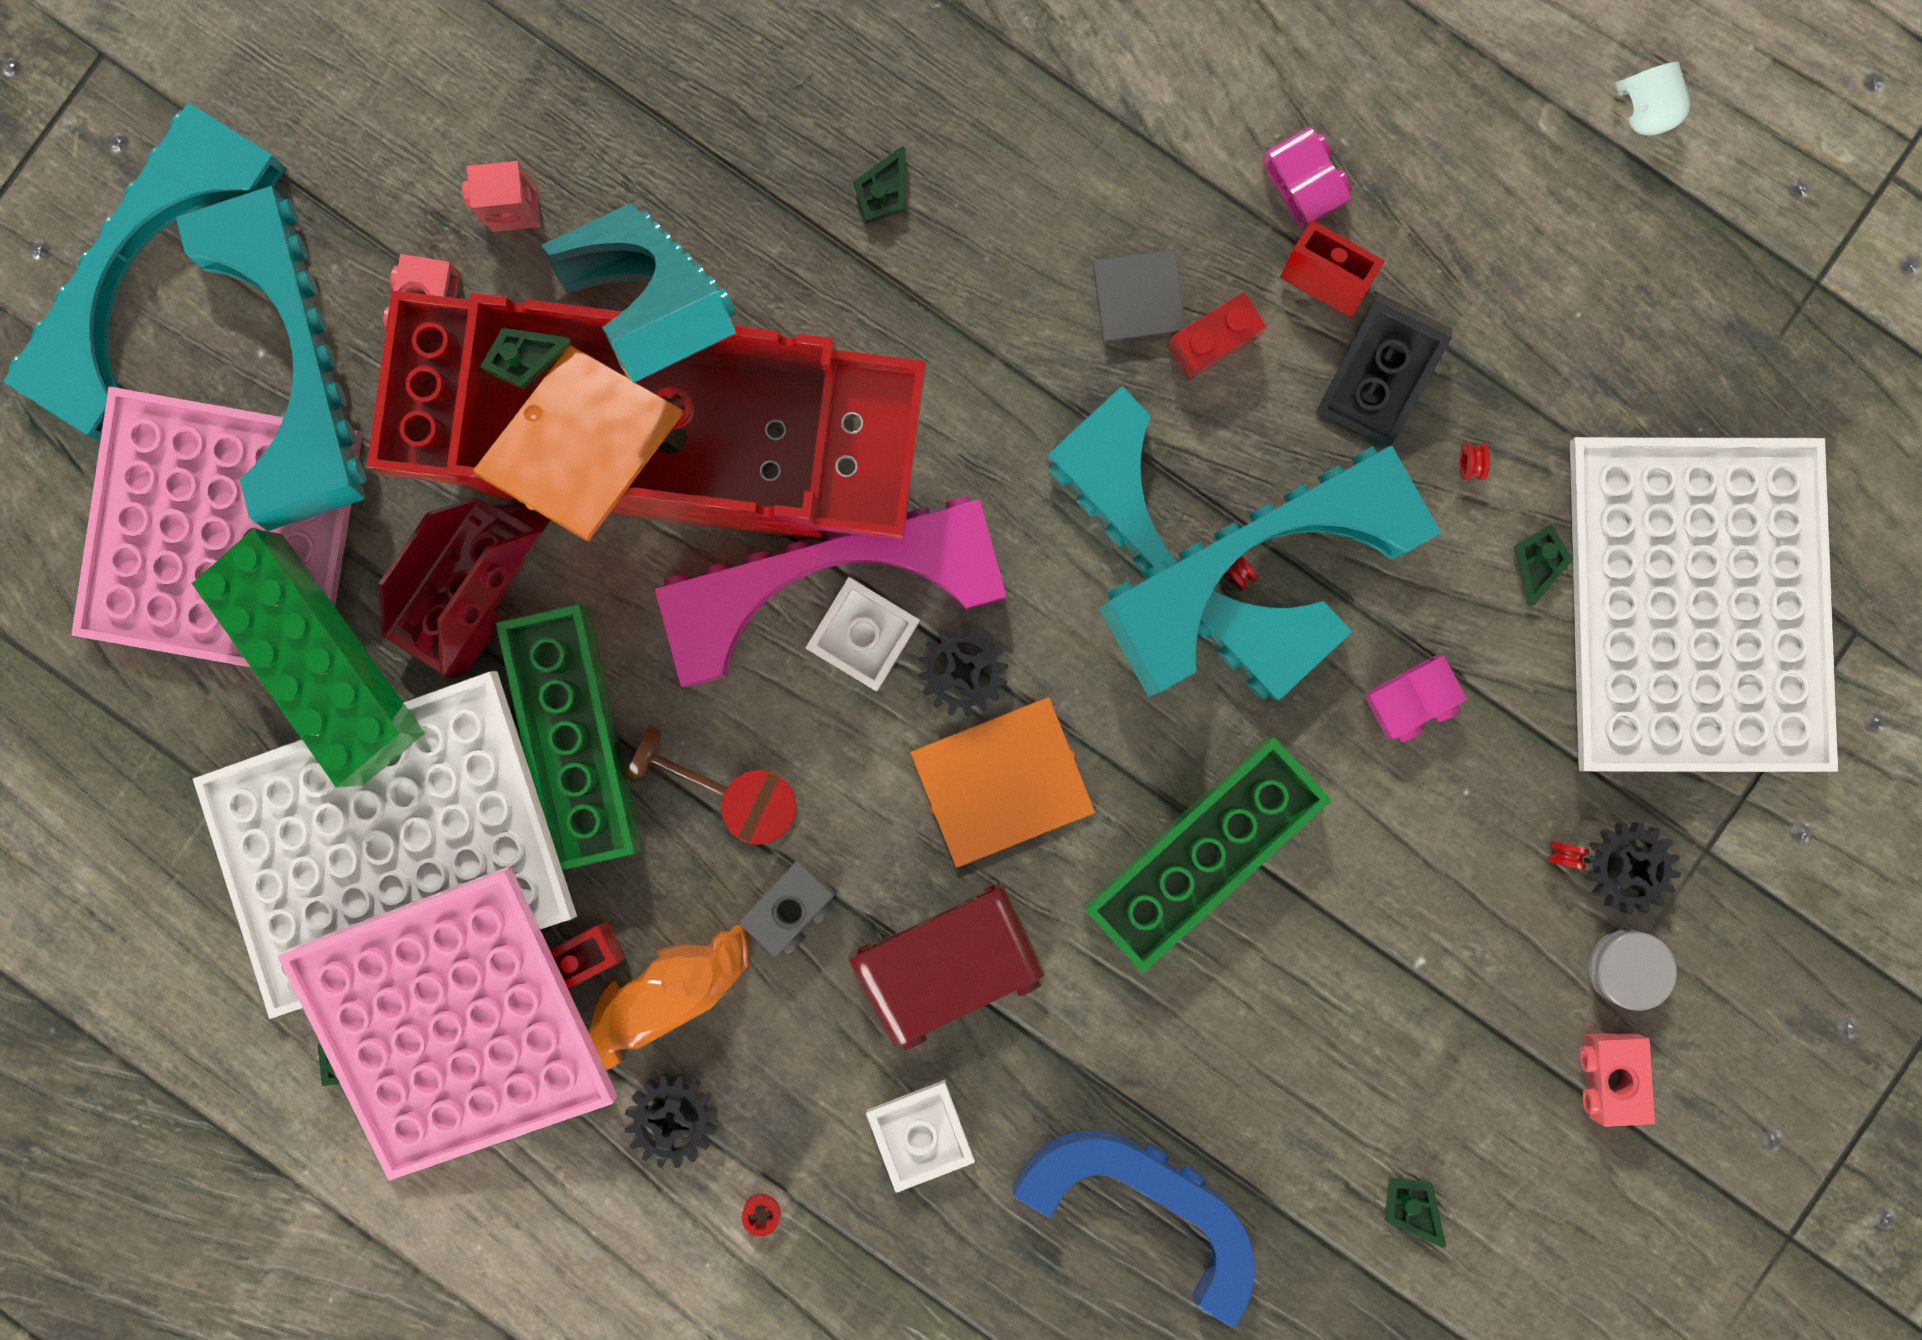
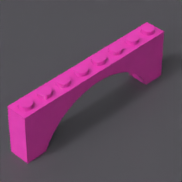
M964 496L947 501L945 503L947 509L931 513L929 507H924L907 512L904 540L832 532L825 535L826 542L810 546L809 540L799 541L785 546L786 553L770 557L768 551L746 556L744 558L746 564L730 568L728 562L704 568L705 575L689 579L686 573L664 579L665 586L655 588V593L680 686L688 688L727 677L735 646L755 613L765 602L790 583L825 568L844 564L868 563L904 569L922 576L941 587L965 611L1006 600V592L980 500L971 502L969 496Z

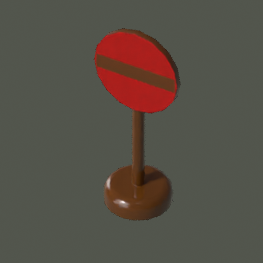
M648 725L624 779L631 782L640 781L649 764H652L723 796L721 803L723 821L731 834L743 842L755 845L772 843L783 836L790 828L796 812L795 796L788 783L777 774L764 770L748 771L733 779L730 785L726 787L656 755L655 751L661 740V732L657 728Z

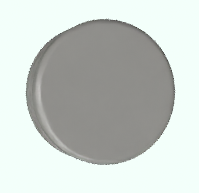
M1622 929L1605 935L1592 949L1588 962L1590 981L1597 993L1606 1001L1628 1010L1643 1011L1658 1006L1667 999L1676 982V962L1670 949L1655 936L1636 930Z

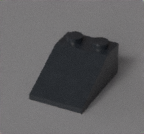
M1377 292L1316 413L1385 447L1393 445L1451 341L1452 328Z

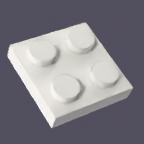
M848 577L807 644L806 649L878 692L920 623V620Z
M945 1080L866 1110L867 1118L896 1193L975 1163L974 1155Z

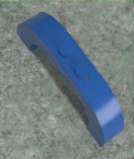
M1080 1131L1061 1136L1043 1146L1029 1159L1012 1185L1013 1197L1048 1218H1051L1062 1197L1074 1183L1089 1176L1106 1175L1126 1183L1199 1227L1209 1238L1211 1252L1208 1267L1192 1295L1197 1307L1235 1329L1249 1303L1253 1290L1255 1276L1253 1251L1249 1237L1237 1215L1222 1196L1204 1184L1207 1179L1204 1175L1187 1165H1184L1182 1170L1168 1162L1170 1156L1150 1143L1144 1148L1126 1137L1105 1131Z

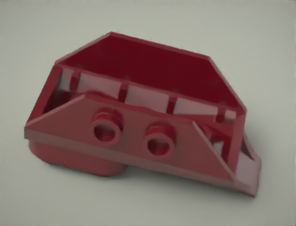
M477 497L427 512L378 583L382 636L448 678H457L464 675L472 667L497 629L496 623L500 619L496 607L532 548L551 522V519L536 510H529L524 503L490 505Z

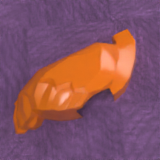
M741 925L733 926L728 932L720 931L713 936L708 946L677 945L658 950L660 958L654 960L639 978L620 989L615 981V975L603 987L595 1005L589 1035L606 1070L623 1061L621 1049H639L708 1011L718 1002L750 965L751 943L748 932Z

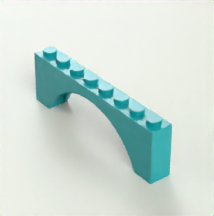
M188 102L184 109L172 118L170 130L160 145L154 147L149 153L147 164L137 180L132 181L127 186L123 201L115 213L104 221L101 227V234L92 248L84 252L80 257L78 269L68 284L62 286L57 292L55 303L45 319L40 320L35 325L31 340L23 352L12 360L9 366V373L3 382L85 435L101 440L108 388H118L109 351L111 312L117 291L132 262L158 233L176 221L177 216L271 185L274 188L287 168L274 156Z
M271 185L177 216L176 220L184 253L204 272L218 273L237 278L251 284L269 296L285 324L290 340L293 378L285 416L275 438L265 453L240 478L249 518L266 531H271L364 500L365 495L362 483L366 482V474L359 459L354 457L352 445L356 444V436L349 421L345 420L342 407L346 406V398L341 386L334 380L332 370L337 368V364L332 350L325 344L322 333L327 331V325L321 311L315 307L313 296L318 294L313 277L305 269L303 260L308 259V253L303 240L296 234L294 224L298 223L299 219L293 203L290 199L284 200Z
M632 203L541 245L559 283L567 293L616 282L637 281L649 283L641 295L627 309L602 327L623 371L632 383L736 333L730 319L731 316L736 315V311L724 288L719 290L713 277H707L701 265H695L688 252L684 254L679 243H673L668 232H663L658 222H653L647 211L641 213Z
M1121 386L1048 454L1047 461L1051 466L1047 470L1062 487L1069 484L1078 493L1079 496L1075 500L1090 517L1097 514L1106 523L1107 527L1104 529V532L1120 548L1125 544L1136 556L1132 560L1133 563L1144 573L1163 561L1166 562L1168 567L1177 564L1178 561L1159 537L1150 519L1142 490L1141 452L1151 416ZM1215 590L1212 591L1206 603L1198 634L1204 639L1211 636L1221 647L1218 654L1233 670L1237 667L1243 670L1250 678L1246 682L1247 686L1258 698L1264 701L1268 697L1271 702L1279 701L1352 633L1349 627L1324 601L1300 607L1270 608L1240 602L1224 596Z
M1392 445L1378 453L1374 446L1353 457L1352 461L1355 466L1346 471H1343L1340 465L1330 469L1317 477L1321 484L1309 490L1306 484L1299 486L1283 496L1286 504L1277 509H1274L1272 504L1269 503L1249 514L1248 516L1252 522L1239 529L1237 523L1234 522L1213 534L1217 542L1204 548L1200 541L1178 553L1182 561L1168 567L1166 562L1163 561L1142 573L1146 581L1132 587L1130 582L1127 581L1106 593L1110 600L1099 607V610L1148 697L1162 692L1197 672V634L1206 603L1223 574L1250 548L1264 541L1284 535L1316 532L1334 534L1356 540L1379 551L1392 560L1441 534L1439 527Z

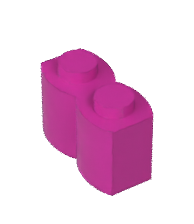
M1311 127L1267 150L1262 158L1269 177L1282 194L1287 208L1301 230L1306 229L1311 220L1318 222L1345 207L1351 200L1349 192L1352 190L1351 183L1345 172L1341 169L1336 170L1330 162L1331 149L1326 138L1320 133L1316 134Z
M1444 655L1433 656L1363 694L1386 738L1395 739L1399 737L1401 742L1421 734L1424 731L1421 725L1432 718L1442 722L1455 716L1461 711L1458 705L1467 700Z

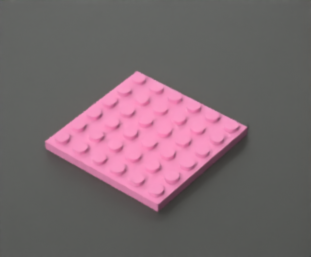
M115 387L108 388L72 636L250 667L191 583L252 529L266 531L248 516L240 478L265 453L275 438L284 417ZM354 430L356 444L352 445L354 457L359 459L363 432ZM352 504L269 531L283 534L334 607L336 606Z
M511 866L287 949L278 956L388 1181L613 1104L618 1097Z

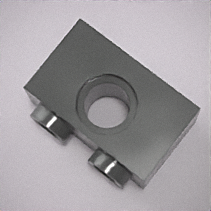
M800 858L738 923L772 956L776 957L782 950L790 955L806 938L801 930L807 923L813 919L819 924L835 907L830 899L836 892ZM786 899L797 901L802 908L801 918L797 921L784 919L780 913L782 901Z

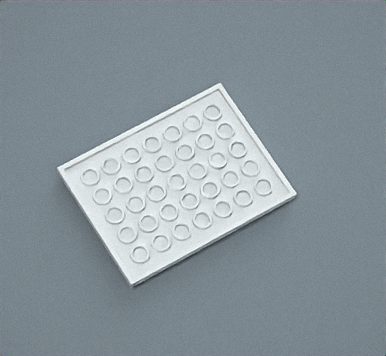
M1575 437L1570 440L1579 771L1838 772L1825 438Z
M497 671L487 672L404 702L425 734L364 786L336 788L303 740L193 779L269 1019L303 1008L278 959V956L285 950L511 866L540 929L577 917Z

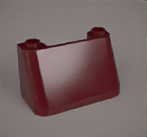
M1002 881L983 889L984 892L977 895L976 900L970 897L955 907L891 937L887 936L881 939L878 946L876 943L873 945L868 943L851 951L848 957L850 965L893 1046L902 1044L904 1050L911 1049L926 1041L925 1034L1012 992L1016 991L1018 996H1022L1041 986L1039 979L1045 975V971Z

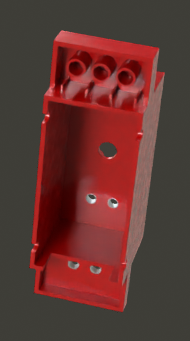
M391 290L367 467L383 475L468 485L496 500L522 503L477 476L473 470L563 353L524 389L482 370L481 364L501 329L507 328L568 337L571 341V346L624 376L626 373L623 371L602 328L621 314L622 311L526 299L525 304L512 302L507 297L471 293L470 300ZM734 326L735 334L635 382L654 394L668 386L684 390L691 398L695 407L694 417L691 423L684 428L687 435L684 447L673 454L663 453L657 449L609 514L825 541L826 531L904 540L926 370L925 361L837 350L834 338L797 334V338L780 335L779 331ZM678 398L677 401H675L674 403L670 402L669 400H666L667 402L681 409L682 412L684 411L679 406V404L684 403L682 399ZM850 417H856L861 421L859 429L853 432L846 430L844 427L845 421ZM779 424L784 427L782 436L772 438L769 435V429L772 425ZM844 460H851L855 463V470L849 475H844L839 471V465ZM768 465L778 467V475L773 479L764 477L763 472Z

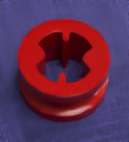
M668 386L660 389L655 394L673 403L678 398L684 401V403L679 404L684 410L683 415L672 430H680L691 423L695 407L691 398L684 390Z
M1463 443L1459 456L1461 478L1463 480H1470L1472 476H1476L1478 480L1487 479L1490 469L1488 444L1479 443L1477 447H1473L1471 443Z
M1240 556L1223 574L1240 592H1244L1247 589L1246 583L1248 581L1255 582L1259 579L1256 571L1243 556Z
M1553 841L1550 842L1553 854L1547 857L1546 862L1586 870L1583 857L1589 855V849Z
M763 1193L751 1196L746 1201L742 1212V1223L748 1233L763 1237L771 1234L777 1228L780 1218V1207L774 1197ZM758 1205L765 1206V1212L770 1209L773 1214L767 1217V1222L764 1225L757 1224V1218L753 1221L750 1218V1215L755 1213L756 1206Z

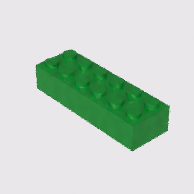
M252 529L191 583L336 788L364 786L425 734L422 727L283 534Z
M577 604L497 622L496 626L525 758L562 870L643 851L628 781L624 779L626 772L590 608Z
M1265 737L1087 900L1082 907L1144 974L1332 800L1275 737Z

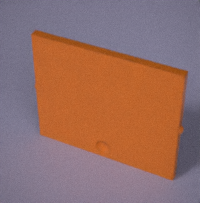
M570 346L473 471L477 476L526 504L529 510H536L589 542L678 422L683 412L678 407L635 382L632 383L628 376L617 373Z
M1049 697L910 752L931 803L930 812L936 816L956 868L1095 813L1075 763V753L1069 748Z

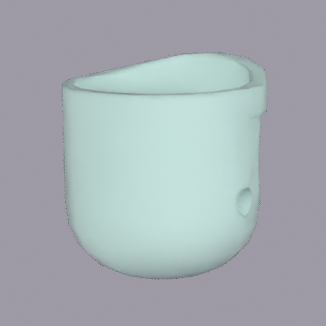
M1679 62L1659 65L1624 80L1614 82L1618 95L1630 94L1634 112L1628 119L1631 128L1641 135L1650 136L1667 132L1681 124L1690 111V98Z

